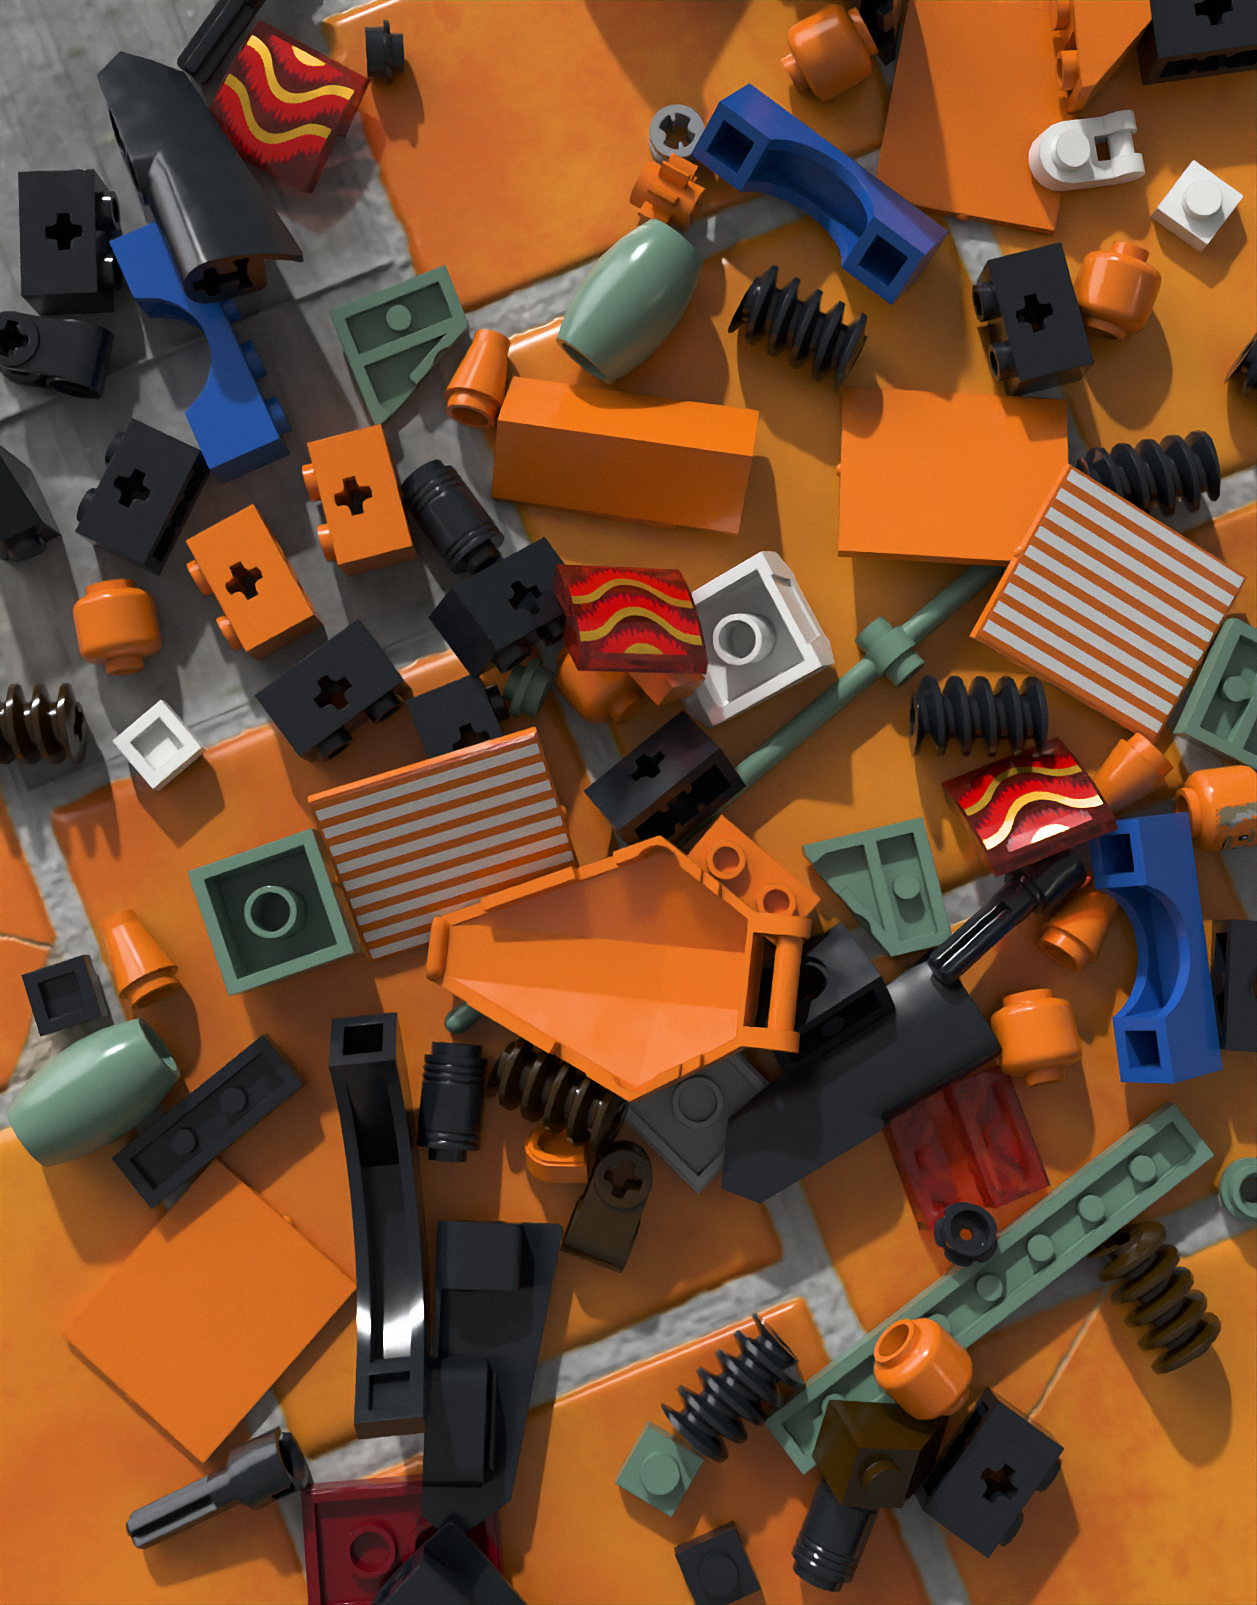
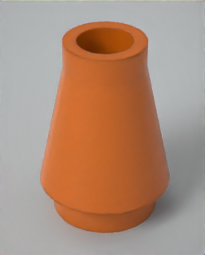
M480 329L475 332L470 348L444 392V398L448 402L446 413L454 421L476 429H488L494 426L496 418L499 417L506 393L507 357L511 342L505 335L488 329Z
M1139 732L1133 735L1127 742L1120 739L1090 782L1103 804L1086 807L1085 809L1099 823L1107 822L1116 814L1166 785L1163 778L1174 768L1164 755Z
M1092 876L1086 886L1041 926L1044 934L1038 941L1039 947L1059 965L1074 972H1081L1087 963L1093 964L1097 962L1120 904L1108 894L1095 889L1094 877Z
M133 909L118 912L105 919L99 925V929L105 939L118 995L122 999H128L133 1009H141L165 999L179 988L180 984L175 977L178 966L139 921Z

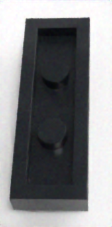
M263 1034L111 1159L152 1209L307 1084V1082L269 1034Z

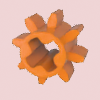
M674 153L671 154L668 162L664 160L662 165L649 160L639 174L629 199L630 204L640 208L638 212L640 219L637 225L640 226L650 219H657L671 228L675 227L684 233L687 232L694 222L707 192V189L696 184L698 177L695 175L699 167Z

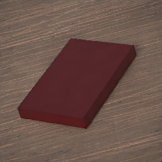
M422 1474L310 1483L301 1489L308 1605H370L386 1581L425 1541L438 1531L434 1525L421 1515ZM498 1509L468 1531L467 1534L505 1577L500 1509Z

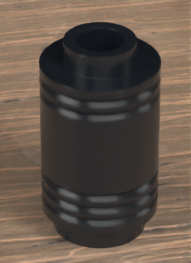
M439 459L432 460L417 468L404 480L400 487V490L405 495L402 500L403 505L409 510V513L454 574H462L468 571L470 576H473L495 564L500 559L502 554L498 548L505 539L504 535L499 531V528L452 465L445 466Z
M432 1042L431 1054H424L425 1064L423 1065L424 1072L422 1074L423 1080L418 1118L419 1130L417 1132L418 1139L416 1140V1145L429 1148V1160L467 1162V1151L481 1150L480 1141L482 1136L480 1134L482 1133L485 1104L483 1092L487 1081L485 1075L487 1074L486 1067L488 1066V1059L482 1058L483 1045Z
M821 1475L820 1482L817 1485L802 1523V1529H800L795 1541L796 1544H794L791 1551L795 1559L792 1567L794 1572L815 1587L830 1592L841 1591L843 1584L850 1583L858 1567L857 1564L860 1562L880 1508L842 1507L824 1476Z

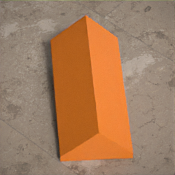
M513 376L497 420L491 499L673 531L676 530V526L738 536L753 458L759 411Z

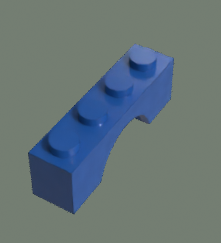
M750 83L718 103L691 153L694 158L740 192H760L778 197L795 205L814 218L824 227L837 244L841 254V268L891 305L918 280L949 233L948 230Z
M156 221L109 241L134 299L149 318L178 319L195 326L206 334L211 353L209 376L199 397L184 413L209 470L222 484H225L290 455L291 453L283 435L293 431L278 397L274 396L266 399L258 379L268 374L253 341L248 340L241 343L233 323L243 319L235 299L231 298L209 304L197 303L189 299L183 290Z
M1188 812L1141 816L1087 824L1095 889L1114 898L1124 909L1133 927L1137 943L1138 967L1133 990L1125 1005L1112 1017L1121 1082L1174 1084L1223 1070Z

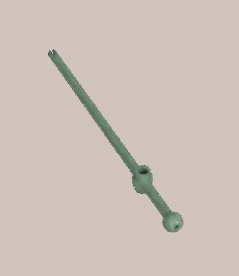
M972 565L902 626L899 625L893 628L883 616L869 624L855 639L856 644L866 653L863 659L734 769L746 787L674 846L678 849L682 847L878 678L887 676L896 688L910 680L925 664L923 659L914 651L917 645L1001 573L1004 574L1007 567ZM463 1000L447 1014L444 1025L449 1032L460 1034L465 1032L484 1014L470 1007Z

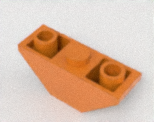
M1050 0L1049 18L1051 29L1053 31L1060 30L1062 51H1059L1056 57V85L1059 91L1066 90L1068 114L1081 113L1135 50L1152 19L1150 0Z

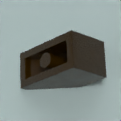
M829 1400L812 1458L842 1507L903 1508L933 1470L950 1415H942L931 1420H917L907 1414L897 1403Z

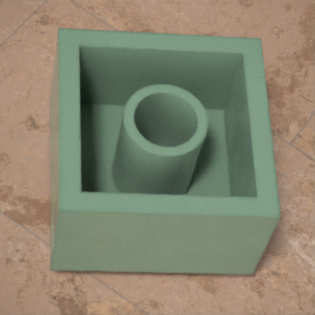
M311 828L187 871L229 996L247 994L365 952L343 890L335 883L336 872L320 831Z

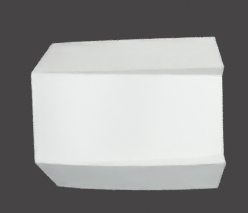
M761 551L691 592L689 597L693 608L672 605L674 609H678L682 617L685 612L688 619L689 617L692 621L697 619L702 645L681 641L671 635V639H675L677 643L681 642L682 646L685 644L688 653L685 656L706 678L691 696L682 698L681 701L687 713L709 729L759 705L835 664L829 639L820 627L795 579L794 573L776 552Z

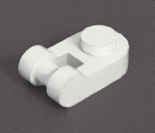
M1121 110L1102 117L1062 121L1051 125L1033 141L1029 150V167L1034 178L1051 191H1070L1122 184L1144 176L1146 173L1141 153H1135L1132 135L1138 131L1134 111ZM1107 142L1110 160L1098 161L1095 144Z

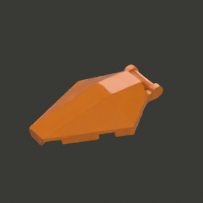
M660 835L613 851V856L580 868L571 866L482 897L480 898V903L440 917L435 916L433 919L426 964V977L428 980L466 1001L470 1007L545 1052L556 1055L586 1073L587 1077L629 1102L638 1103L746 1048L798 1053L800 1033L794 1032L803 940H810L812 919L792 915L757 913L696 862ZM763 936L777 937L768 1028L754 1027L758 1012L764 955Z

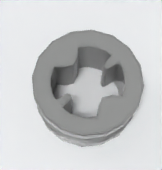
M681 104L666 106L656 113L649 127V147L657 163L662 165L664 160L668 162L672 153L693 164L696 163L697 159L691 153L704 131V123L700 115L691 107ZM675 126L686 128L688 130L687 142L689 146L684 147L682 142H679L678 149L667 147L664 130L670 128L674 134Z

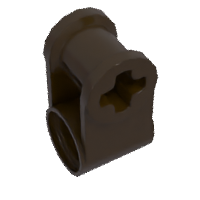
M614 1141L603 1156L598 1159L596 1158L588 1184L583 1195L579 1196L571 1215L560 1251L622 1273L632 1251L639 1230L641 1215L652 1188L651 1162L643 1147L633 1141ZM624 1160L633 1162L634 1175L639 1178L638 1181L627 1179L623 1187L615 1186L613 1184V1173L608 1170V1167L619 1169Z

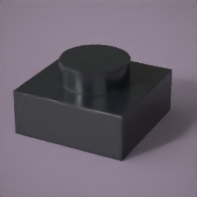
M80 955L21 975L40 1036L50 1035L108 1015L90 955Z
M733 1521L674 1547L675 1557L696 1605H728L761 1590L758 1576Z

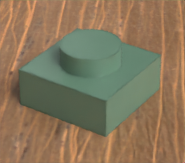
M648 1420L615 1477V1483L672 1517L704 1462V1455L691 1445Z

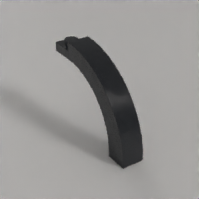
M397 1012L335 1018L331 1022L329 1071L339 1111L347 1162L356 1261L357 1360L354 1427L358 1440L427 1433L428 1390H432V1356L426 1226L419 1152L416 1145V1126Z

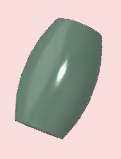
M650 219L638 226L609 248L581 281L563 317L556 338L558 345L573 361L598 380L606 384H612L649 358L680 322L699 283L705 264L702 256L680 233L657 219Z
M142 1018L129 1020L94 1032L76 1041L51 1058L27 1081L6 1110L7 1117L17 1138L37 1162L45 1167L65 1163L89 1155L111 1144L136 1127L158 1107L181 1076L180 1069L164 1041L148 1022Z

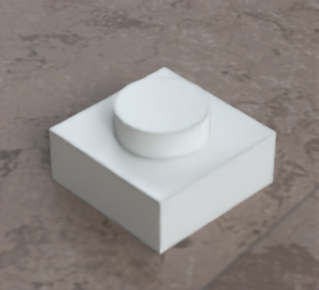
M1193 160L1154 211L1151 218L1201 253L1243 198V195Z
M163 700L158 701L112 741L152 789L160 791L207 751L168 703Z

